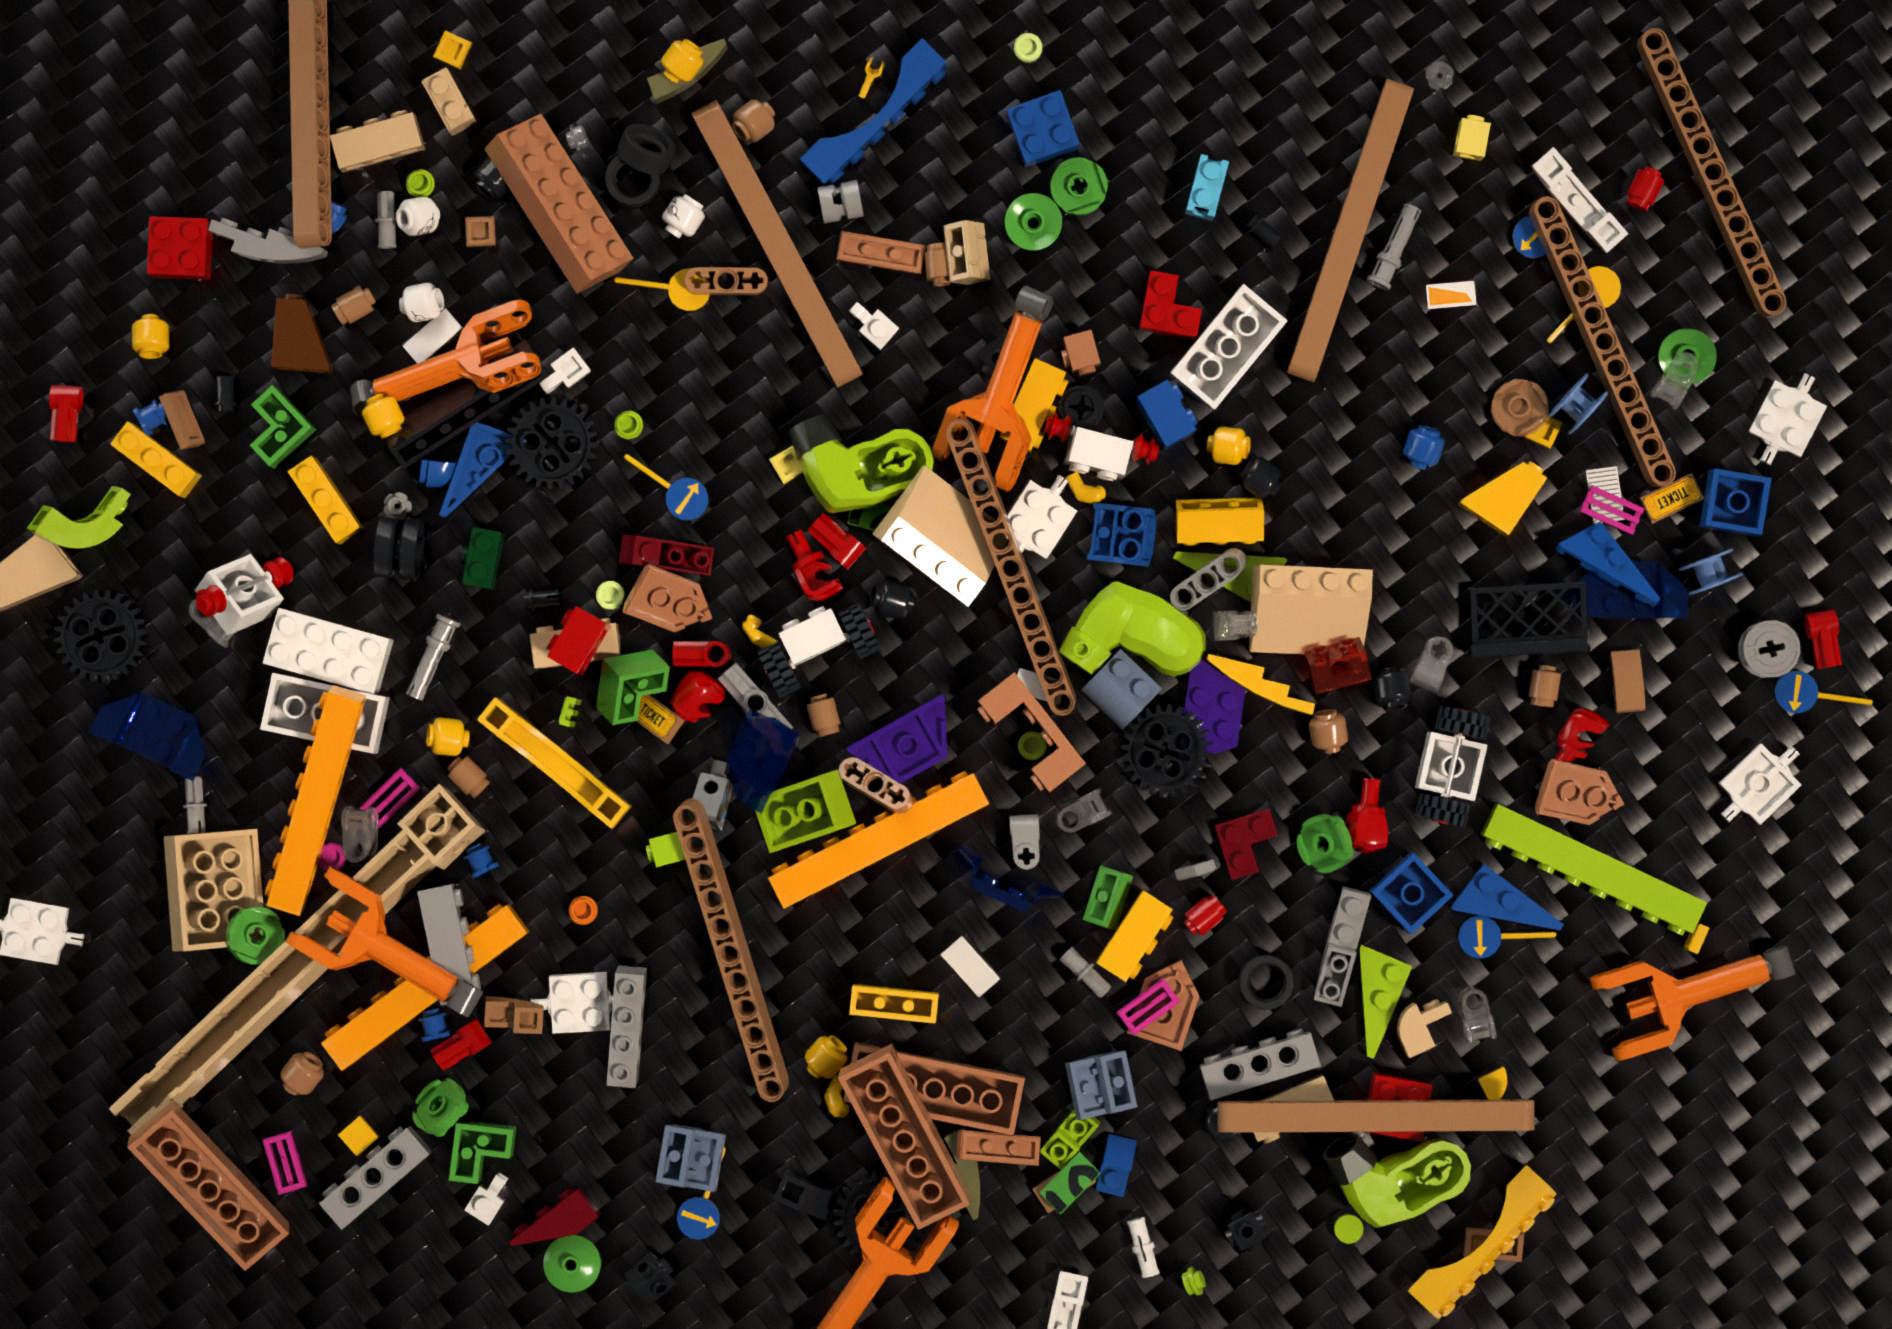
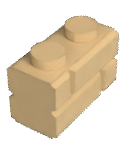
M447 68L421 81L452 136L477 123Z
M964 220L945 225L944 235L950 282L971 285L990 280L984 223Z

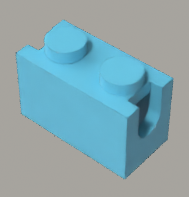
M1201 154L1185 214L1213 221L1229 161H1214L1208 159L1207 155ZM1195 207L1206 209L1208 211L1198 210Z

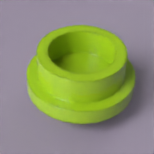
M417 169L408 175L406 188L416 198L428 197L435 188V180L428 171Z
M624 411L615 419V431L624 439H634L643 430L642 418L634 411Z
M1194 1267L1188 1268L1187 1272L1182 1273L1184 1287L1189 1295L1196 1294L1199 1296L1203 1294V1288L1206 1287L1205 1278L1200 1270L1196 1271Z

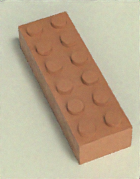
M542 114L497 134L486 146L485 151L499 170L504 181L577 294L619 273L633 259Z
M855 1042L851 1063L883 1047ZM895 1050L931 1119L1014 1135L1025 1081L1024 1076ZM845 1092L843 1101L851 1103Z
M890 1044L841 1068L838 1079L918 1230L970 1205L971 1193L893 1045Z
M174 1100L129 1137L127 1148L244 1271L289 1234V1222Z

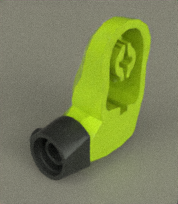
M824 414L807 419L789 431L790 439L797 460L800 461L805 479L816 499L830 513L868 509L882 505L902 495L923 465L930 470L933 469L934 460L929 445L923 437L909 429H894L875 440L862 442L850 448H846L840 443V436Z
M1354 1133L1344 1135L1333 1141L1323 1154L1335 1183L1340 1186L1348 1202L1361 1218L1374 1228L1414 1218L1441 1201L1454 1198L1463 1192L1470 1181L1471 1164L1467 1154L1457 1144L1442 1138L1427 1140L1407 1151L1394 1153L1377 1161L1373 1151L1359 1135Z

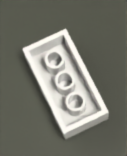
M278 608L263 664L378 695L394 640Z
M272 673L260 729L314 741L315 736L311 735V730L315 719L320 720L322 709L318 708L323 692L328 693L333 685ZM344 688L367 696L352 749L378 754L390 698Z

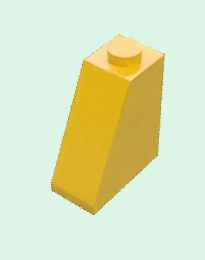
M1531 461L1528 464L1522 462L1461 499L1458 505L1503 536H1508L1547 477L1542 475L1544 470Z

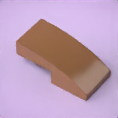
M1640 650L1611 652L1610 663L1614 682L1612 689L1616 713L1645 711Z
M485 996L484 1027L513 1028V1033L542 1034L544 1006L519 999Z

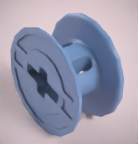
M1585 374L1568 391L1548 415V417H1552L1561 408L1576 421L1569 430L1568 435H1571L1592 414L1609 393L1606 391L1595 400L1580 386L1587 379L1588 374Z
M1733 548L1678 569L1683 571L1693 567L1701 588L1690 592L1689 596L1743 575V573H1738L1728 577L1721 556L1732 552Z

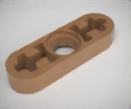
M695 267L690 269L685 275V287L694 295H759L766 290L768 284L766 273L759 268ZM709 273H715L713 278L715 289H709L710 283H702L698 289L695 288L693 283H689V279H694L695 274H700L701 279H710ZM725 273L732 275L735 280L734 285L730 289L721 288L718 284L720 275ZM738 273H743L742 280H749L752 278V274H757L758 279L763 280V283L758 284L757 289H752L750 283H743V289H738Z
M855 757L847 758L840 764L839 774L847 785L890 811L902 814L912 807L913 797L904 785ZM850 768L853 770L857 768L864 778L861 780L855 774L849 775L847 771ZM874 779L883 780L881 790L877 792L869 791L870 782ZM891 791L897 797L902 795L905 800L902 803L898 801L895 804V801L888 793Z

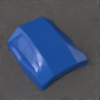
M1093 503V509H1095L1091 549L1090 553L1087 554V560L1148 567L1153 555L1155 542V510Z

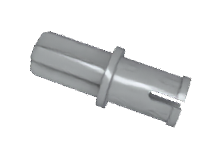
M380 191L377 194L378 218L375 219V222L378 223V248H397L395 194L392 191Z
M199 776L185 778L186 805H183L184 808H187V834L206 833L204 807H207V804L203 802L202 778Z
M1073 947L1060 958V961L1078 977L1076 980H1082L1098 997H1103L1110 990V984L1092 968L1094 965H1090Z

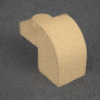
M1438 999L1424 1004V1010L1421 1012L1417 1004L1411 1003L1401 1012L1397 1021V1036L1408 1058L1435 1047V1043L1426 1025L1452 1013L1447 1002H1439Z

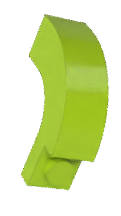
M112 486L93 513L86 518L75 521L69 520L53 507L43 505L27 529L42 540L68 548L95 546L109 539L121 528L123 524L114 517L120 515L125 510L128 504L127 499L131 494L121 487Z

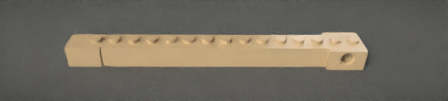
M440 784L397 823L402 828V831L352 877L381 895L385 914L436 866L443 870L446 869L486 831L454 794ZM339 890L295 933L308 936L341 956L342 952L340 950L348 938L326 925L328 917L336 910L357 923L363 912H367L369 907ZM284 942L155 1064L156 1067L150 1073H146L109 1108L115 1116L122 1115V1117H125L130 1122L132 1127L127 1131L132 1135L172 1100L182 1108L184 1106L183 1103L189 1097L196 1095L328 968Z

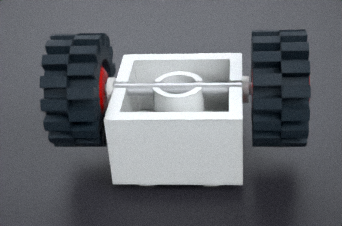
M859 603L838 612L847 633H843L831 608L826 610L824 606L809 612L810 618L801 623L799 619H795L782 626L784 631L780 632L779 635L791 658L789 661L779 642L757 651L764 665V670L780 698L801 688L792 668L795 669V666L840 644L849 643V639H851L860 659L881 650L869 619L866 618Z
M1439 707L1435 729L1454 733L1452 737L1427 732L1415 788L1439 793L1441 797L1420 793L1415 816L1431 819V821L1442 824L1466 827L1471 805L1450 799L1456 797L1475 801L1487 745L1465 740V736L1486 740L1491 717L1459 708Z

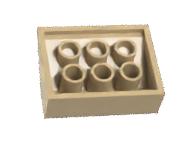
M923 465L872 534L967 606L971 604L985 585L995 566L972 502L925 465ZM984 512V516L988 520H995L986 512ZM997 533L994 535V542L997 546L1004 547L1008 537L1003 533Z
M1280 565L1252 566L1249 652L1362 657L1372 600L1373 570Z
M257 829L164 836L172 951L227 947L226 932L233 916L241 909L263 907ZM257 927L249 933L252 943L262 939V935L258 934L259 929Z

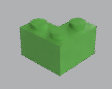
M273 385L251 404L271 426L250 446L268 466L274 469L317 430L288 398Z
M654 650L603 659L596 708L612 725L637 721L641 696L665 692L667 690L670 667Z
M467 1120L456 1122L449 1181L478 1184L482 1177L484 1156L510 1159L514 1152L517 1127Z

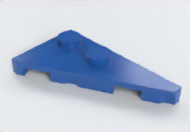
M479 422L470 427L439 513L440 516L446 518L511 456L506 455L505 452L512 449V445L505 443L504 440L513 438L512 434Z
M1601 521L1562 541L1556 547L1558 553L1563 555L1566 552L1582 561L1580 566L1594 571L1597 576L1612 585L1619 587L1621 584L1636 593L1634 597L1641 602L1648 603L1653 607L1660 601V597Z
M1483 863L1450 906L1455 911L1561 930L1564 926L1563 923Z

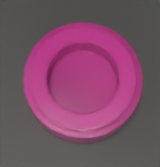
M337 843L323 845L318 864L326 871L330 866L340 870L347 861L346 850Z

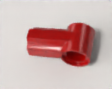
M52 385L49 395V406L52 410L50 440L77 442L78 414L83 406V388L81 386Z
M824 513L817 518L807 531L830 551L829 554L847 570L867 549L848 531L844 532Z
M1835 610L1805 614V631L1812 643L1816 669L1842 665L1837 638L1839 622Z
M673 642V666L722 667L731 658V650L724 642ZM715 646H720L724 651V657L719 662H714L710 658V651Z
M476 1019L456 1031L454 1036L430 1051L438 1066L444 1071L460 1062L466 1056L474 1055L492 1042L479 1020Z

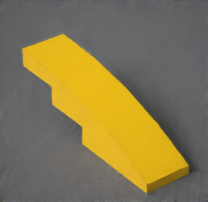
M1207 654L1206 661L1253 694L1282 707L1313 715L1314 703L1287 697L1289 685L1262 679L1264 667Z

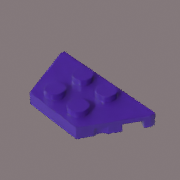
M1201 659L1200 663L1189 672L1184 706L1186 707L1185 715L1190 711L1195 712L1196 715L1193 721L1198 719L1204 721L1200 729L1210 730V733L1204 738L1214 743L1206 747L1207 751L1216 754L1237 747L1245 689ZM1186 734L1180 739V745L1184 750L1190 745V738ZM1177 753V757L1186 761L1190 760L1188 755Z
M944 695L936 697L846 749L861 761L901 784L948 757Z

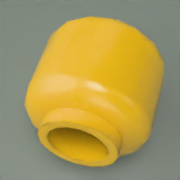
M688 39L674 41L661 59V63L666 69L663 74L675 83H678L679 80L690 82L704 63V59L701 56L703 51Z
M143 315L142 319L132 324L133 350L139 353V356L142 358H160L162 353L169 349V325L159 319L157 315Z
M381 393L366 400L368 406L362 410V416L372 435H380L382 439L402 429L400 425L403 424L405 418L394 397L384 398Z
M1218 427L1214 435L1208 436L1207 452H1211L1215 463L1239 465L1243 459H1248L1251 445L1250 437L1246 436L1245 431L1241 428Z
M440 717L435 719L433 724H428L426 746L430 747L434 754L458 756L463 747H468L469 730H464V724L461 720Z
M835 1036L819 1037L805 1053L808 1072L816 1078H833L847 1062L846 1046Z

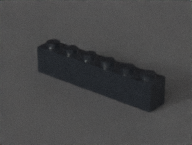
M525 339L513 347V352L499 356L489 362V364L520 352L533 354L535 352ZM526 362L523 363L521 367L529 368L532 367L534 363ZM540 362L541 372L538 376L495 393L480 389L472 380L464 378L406 415L403 424L400 425L402 429L384 438L391 453L402 468L405 469L548 378L549 375ZM500 372L495 374L494 377L502 378L507 376L508 373Z

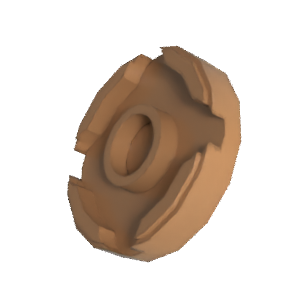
M1514 379L1504 383L1496 391L1491 405V413L1495 423L1503 432L1512 436H1527L1537 432L1544 425L1549 415V402L1545 392L1538 384L1523 379Z

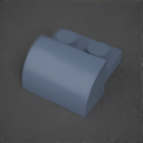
M1120 649L1080 691L1120 730H1123L1162 688Z
M1126 1051L1103 1053L1065 1063L1077 1120L1103 1114H1112L1137 1107Z
M665 1125L656 1182L711 1192L717 1191L726 1134L701 1130L702 1128Z

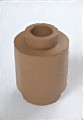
M933 243L927 245V252L924 253L927 281L933 282V286L950 285L946 244Z
M359 285L336 299L337 302L331 306L339 321L344 325L347 322L351 324L374 311L372 305L376 301L368 288L363 290Z
M1539 665L1538 670H1532L1529 690L1531 705L1554 707V701L1558 699L1561 678L1560 673H1555L1556 667Z
M827 693L811 697V704H807L806 707L812 729L816 731L817 737L840 732L838 724L841 723L834 697L828 699Z
M459 756L448 767L451 771L448 777L466 795L470 794L473 798H476L490 784V781L486 779L487 774L468 756L464 759Z

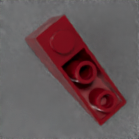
M622 535L619 563L640 567L651 564L663 570L711 576L714 548L637 535Z
M570 1187L557 1197L560 1202L551 1209L549 1205H546L534 1215L537 1218L530 1226L523 1223L512 1232L514 1238L509 1243L511 1246L576 1235L597 1219L601 1213L581 1187L575 1191Z

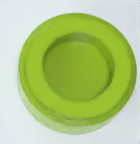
M1027 732L1021 736L1018 742L1019 753L1028 760L1041 758L1047 748L1046 741L1038 732Z
M1343 1214L1334 1223V1233L1344 1243H1355L1363 1234V1224L1357 1216Z

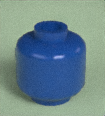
M1419 425L1418 429H1413L1409 432L1403 450L1404 456L1411 460L1409 465L1426 470L1427 466L1438 464L1445 445L1444 439L1440 436V431L1428 426Z

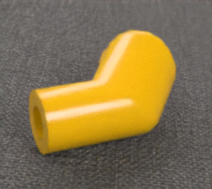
M1077 472L1065 478L1068 480V485L1075 498L1080 502L1089 504L1100 503L1106 497V491L1102 486L1084 485Z
M750 614L747 616L746 621H743L742 629L751 642L762 649L778 642V640L758 630L762 621Z
M836 1074L832 1078L824 1098L829 1112L834 1117L844 1118L849 1114L850 1108L843 1101L841 1096L843 1087L838 1079L839 1075Z

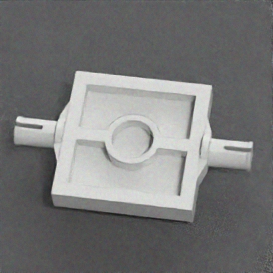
M1804 373L1797 388L1788 387L1776 380L1774 381L1748 433L1760 438L1767 445L1760 459L1761 462L1764 463L1770 453L1765 464L1771 465L1777 451L1788 452L1798 458L1802 456L1827 407L1807 394L1815 380L1814 377L1811 376L1805 386L1809 375Z
M1058 475L1050 489L1042 488L1028 479L1008 510L1007 516L1021 552L1024 549L1034 551L1047 559L1076 514L1077 510L1066 504L1061 496H1059L1068 483V480Z
M1758 744L1718 783L1729 794L1733 802L1721 815L1726 817L1725 819L1730 823L1742 811L1747 813L1758 825H1761L1801 786L1793 777L1788 767L1800 755L1798 751H1795L1796 749L1790 746L1781 757H1777L1771 754L1763 744Z
M11 898L8 914L4 920H0V931L2 934L0 955L58 965L60 953L65 943L82 946L84 941L74 940L73 938L84 939V934L68 932L67 919L69 908Z
M607 972L550 975L548 998L531 999V1002L544 1006V1010H548L552 1018V1034L607 1031L611 1029L610 1012L613 1006V995L608 987Z

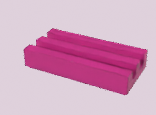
M1591 485L1579 512L1633 535L1636 524H1638L1640 515L1645 508ZM1596 494L1634 511V515L1632 516L1592 497ZM1589 504L1630 521L1629 526L1588 509Z
M400 768L360 809L378 828H381L421 787ZM402 777L404 781L371 812L368 808ZM409 785L412 789L379 820L376 816Z
M1162 978L1119 1009L1117 1013L1132 1034L1135 1035L1177 1005L1180 1000L1164 978ZM1159 988H1164L1165 991L1131 1016H1126L1125 1013ZM1167 996L1172 999L1134 1027L1132 1024L1134 1020Z
M292 1131L263 1139L278 1195L308 1186ZM283 1139L287 1141L299 1182L296 1184L284 1148ZM273 1142L277 1144L289 1186L286 1187L283 1185L271 1143Z

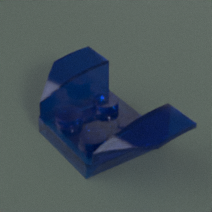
M1632 561L1660 597V601L1653 607L1634 597L1636 593L1621 584L1619 587L1612 585L1597 576L1592 570L1579 581L1587 582L1588 617L1604 619L1688 618V589L1656 561ZM1572 589V604L1574 608L1581 600L1580 589ZM1580 606V608L1576 611V613H1577L1578 615H1580V616H1581V606Z
M147 693L136 694L102 706L89 730V733L110 743H117L170 768V771L191 781H194L206 757L198 730V717Z
M751 708L745 715L729 752L730 759L727 763L730 764L729 771L738 798L762 814L770 795L784 775L801 735L775 717H766Z
M962 844L958 847V851L974 868L971 873L972 889L1024 913L1035 905L1038 898H1063L1064 891L1040 881L1032 901L1024 899L1026 893L1010 886L1008 891L998 887L1000 881L984 874L981 879L975 876L983 854Z

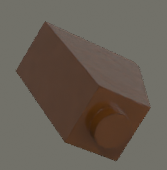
M285 294L284 299L276 298L271 367L277 370L333 373V366L310 304L306 300H302V295Z

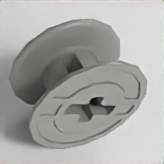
M1777 620L1758 622L1749 626L1741 635L1738 644V656L1743 667L1751 674L1761 678L1779 677L1788 673L1797 664L1800 656V641L1795 631L1785 623ZM1766 642H1768V645H1779V650L1771 652L1772 656L1770 653H1759V648L1767 646Z

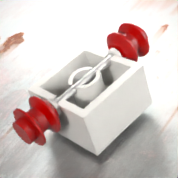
M1057 412L1054 413L1053 417H1047L1044 433H1048V440L1053 435L1059 436L1060 443L1068 439L1070 434L1063 464L1070 465V471L1081 474L1088 473L1089 470L1097 472V478L1107 481H1113L1125 475L1130 453L1134 462L1139 458H1143L1148 466L1150 460L1156 461L1159 451V445L1155 444V438L1150 442H1146L1141 434L1135 441H1130L1080 427L1075 428L1069 415L1063 420L1058 418Z
M249 554L208 571L195 589L197 593V609L207 617L214 616L227 635L270 618L284 599L277 589L283 584L287 585L292 582L293 567L286 559L277 557L274 561L266 562L262 570L254 557Z

